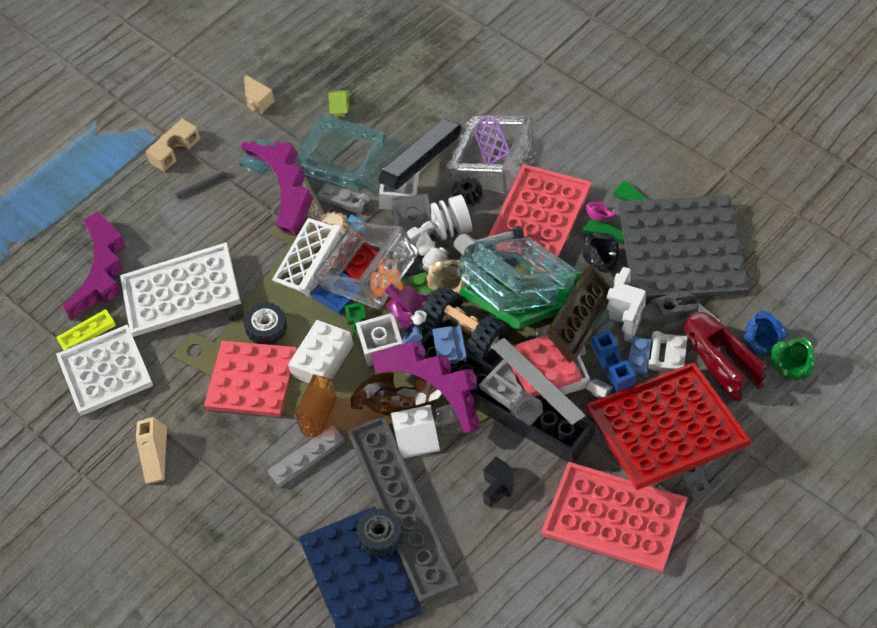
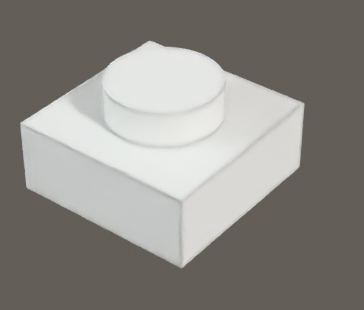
M594 379L588 383L586 389L591 391L592 395L602 398L611 394L613 386Z

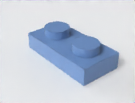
M632 337L628 362L635 375L647 376L652 339Z

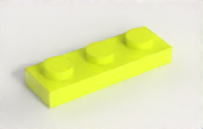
M105 309L56 338L65 351L101 335L115 327L116 324Z

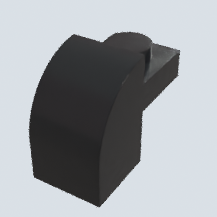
M495 456L483 470L484 480L491 484L483 493L484 504L490 508L494 503H498L502 499L503 493L510 498L514 491V478L511 467Z

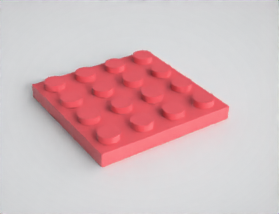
M222 341L204 404L205 410L281 417L292 375L288 364L297 351L296 347Z

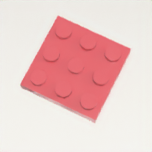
M547 335L513 345L558 389L581 381L582 375L574 362L569 363ZM508 363L511 372L514 373L527 399L540 395Z

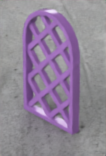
M484 117L479 120L475 127V136L486 165L490 166L512 154L499 121L493 117ZM489 119L494 120L492 126L487 124ZM480 124L484 125L482 131L478 130ZM486 126L491 128L489 134L484 133ZM494 129L498 130L497 137L492 136ZM483 135L488 136L487 142L482 141ZM490 138L495 139L494 145L489 144ZM498 140L503 142L501 148L496 147ZM488 146L493 147L491 154L486 152ZM495 149L500 150L498 157L493 155Z

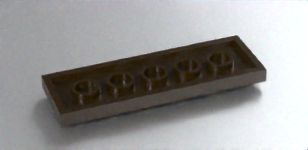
M593 265L586 267L546 331V335L569 363L577 359L609 302L607 294L610 286Z

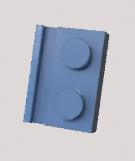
M461 325L454 328L450 326L432 329L437 356L447 355L450 364L458 363V361L467 362Z

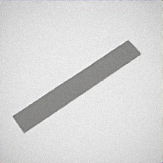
M505 338L491 346L571 424L586 416Z

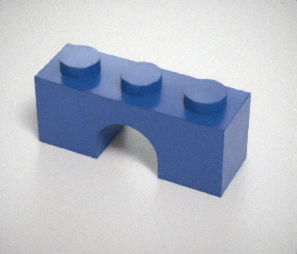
M608 330L593 336L592 351L615 392L636 385V375L627 360L622 361L618 350V343L611 331Z

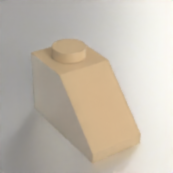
M247 75L244 77L247 106L250 110L262 114L275 102L272 90Z

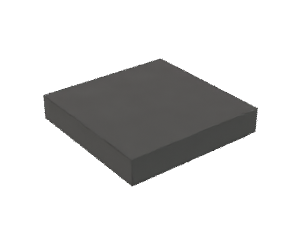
M427 193L391 199L397 236L408 235L407 232L414 227L419 229L427 221L432 222Z

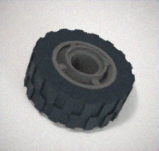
M381 508L372 509L364 513L362 518L358 520L359 523L356 525L359 546L361 545V549L367 552L368 555L385 557L388 554H393L395 550H398L399 545L402 544V523L393 511ZM378 531H384L382 534H375Z

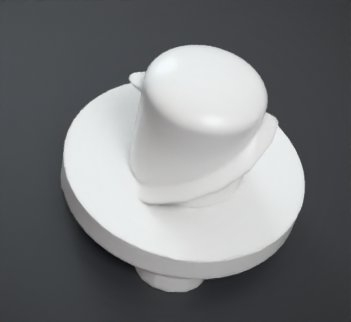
M427 221L419 229L416 227L410 229L407 232L408 236L401 239V243L404 248L414 245L416 254L425 256L431 248H435L434 244L436 242L432 241L429 236L436 228L431 221Z

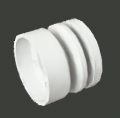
M462 195L449 198V207H446L442 200L439 201L440 210L436 203L430 204L431 220L441 241L447 239L446 231L449 237L453 238L454 228H456L459 235L472 232L470 215Z

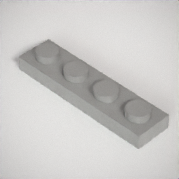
M332 425L268 469L267 472L280 488L344 444L345 440Z

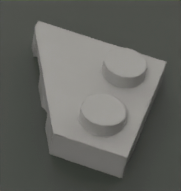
M504 359L479 384L481 390L511 410L524 397L520 384L517 383L514 373L511 372L508 363Z

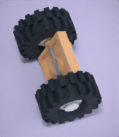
M440 286L437 290L435 289L432 296L429 295L428 301L423 304L424 308L421 309L427 315L426 320L419 324L420 327L428 332L429 330L433 332L432 329L450 327L452 324L456 327L461 325V330L472 336L468 340L467 351L489 364L494 363L499 354L491 346L503 338L506 340L510 339L511 326L507 322L496 318L493 314L487 315L481 322L474 316L469 318L464 315L465 312L462 310L463 306L461 305L464 301L460 294L447 286Z

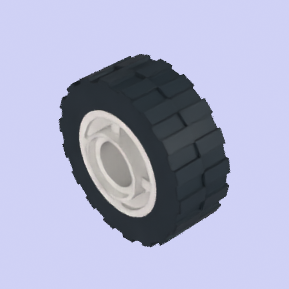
M267 302L259 303L256 306H252L246 312V316H244L246 335L255 344H275L286 334V317L284 311L278 305Z

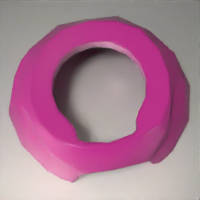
M589 202L586 205L588 215L599 222L611 220L616 213L615 211L610 212L607 210L606 204L602 202Z

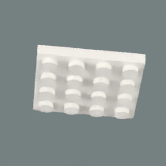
M128 324L56 354L80 416L153 386L133 336L130 334Z

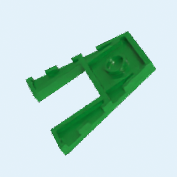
M625 180L613 192V196L622 201L648 200ZM591 218L583 228V234L587 235L590 232L608 233L614 235L615 240L619 244H624L623 232L605 222H599Z

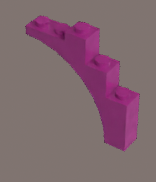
M243 141L241 148L246 155L259 159L269 165L277 176L280 185L281 204L276 226L282 233L298 236L314 197L307 188L302 187L306 175L299 165L294 164L298 155L294 145L289 142H276L273 147L268 144L266 146L260 145L254 141Z
M98 211L83 220L86 230L94 242V260L90 273L73 297L61 305L70 320L95 305L99 300L107 303L120 294L119 288L112 277L123 270L115 254L125 248L126 245L118 231Z
M411 342L371 354L376 373L389 371L406 372L428 381L442 392L451 403L459 418L463 433L479 430V418L475 414L474 398L470 393V390L477 389V378L472 369L451 373V364L447 359V355L425 359V348L421 342Z

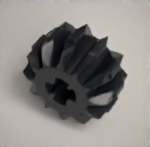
M468 176L467 179L461 177L460 181H455L454 186H452V196L462 195L466 206L468 204L474 206V202L479 203L483 195L482 185L476 178L471 179Z

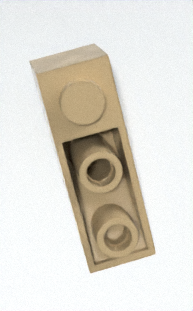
M155 417L137 421L136 442L147 485L163 481L165 476L167 426Z

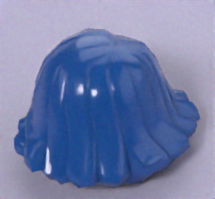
M760 311L746 324L744 340L747 348L756 356L759 354L762 357L767 354L772 355V347L777 345L778 342L785 341L787 338V328L771 313Z

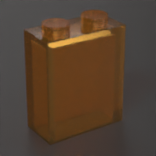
M313 374L295 412L301 434L308 438L316 437L323 432L337 401L332 379Z

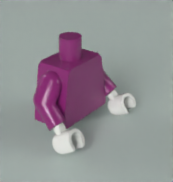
M393 283L384 290L392 298L386 305L387 309L405 330L412 323L419 325L426 320L427 314L421 311V309L424 308L423 304L428 301L430 294L418 293L409 285H406L400 291Z

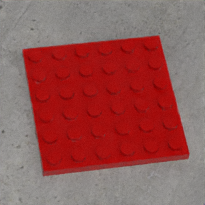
M695 362L585 404L586 411L636 491L751 445L748 435Z

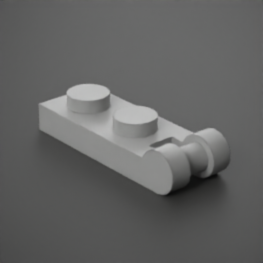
M325 182L317 195L320 201L357 214L362 213L364 205L368 204L370 200L367 194H358Z

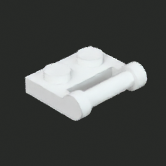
M659 331L653 332L651 337L653 341L651 360L648 361V368L654 371L670 372L683 367L687 336L663 334ZM661 343H667L664 362L659 361Z

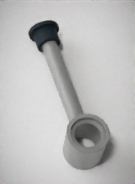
M518 225L514 229H510L509 232L479 240L473 239L468 234H461L456 238L454 247L466 259L470 260L479 254L480 247L509 239L523 240L524 232L522 227Z

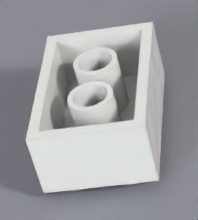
M316 320L288 364L292 377L326 390L354 345L351 333Z

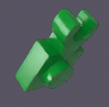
M363 302L344 306L348 325H352L351 329L354 336H356L357 330L356 323L367 320Z

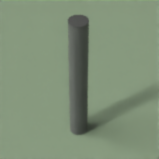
M222 169L174 193L177 198H180L226 176L225 172Z

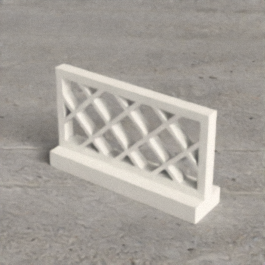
M308 218L272 280L277 284L302 292L305 296L312 298L311 292L323 280L348 235L338 225L334 224V226ZM310 226H316L317 230L308 234ZM329 230L330 233L328 237L323 239L321 233H324ZM318 235L320 240L311 244L310 238ZM307 240L308 246L299 249L301 242ZM321 245L319 252L314 254L313 249ZM310 251L311 256L302 260L301 254ZM298 256L299 261L290 265L291 259ZM312 261L310 268L305 270L304 264ZM300 266L302 272L293 275L292 269ZM289 271L290 277L281 280L280 278L283 273ZM303 277L300 285H295L294 280Z

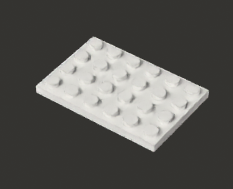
M227 243L120 275L130 334L133 337L241 304Z

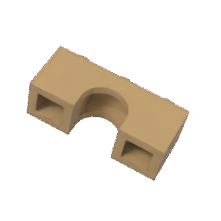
M184 119L174 124L168 132L162 135L146 151L149 162L165 172L176 162L172 149L182 146L189 150L200 140L197 127Z

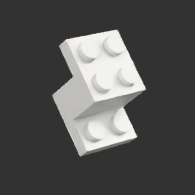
M623 267L620 274L617 273L615 276L613 289L610 288L608 291L607 299L609 302L607 310H609V319L624 323L622 328L624 341L631 343L632 337L635 336L642 320L641 312L645 307L646 291L630 286V269Z

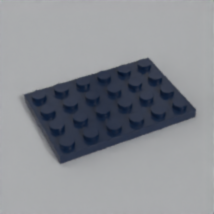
M375 506L298 537L335 628H390L423 614L396 551L385 557H374V555L370 556L367 552L363 551L361 545L359 546L356 525L363 514L369 512V510H375ZM378 531L375 534H382L384 531Z

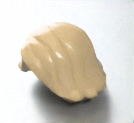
M447 260L430 265L427 275L428 287L434 291L440 286H447L459 294L461 287L467 285L466 264L461 260Z

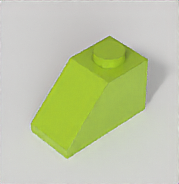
M350 90L331 91L328 93L330 114H334L335 117L345 116V113L349 112Z

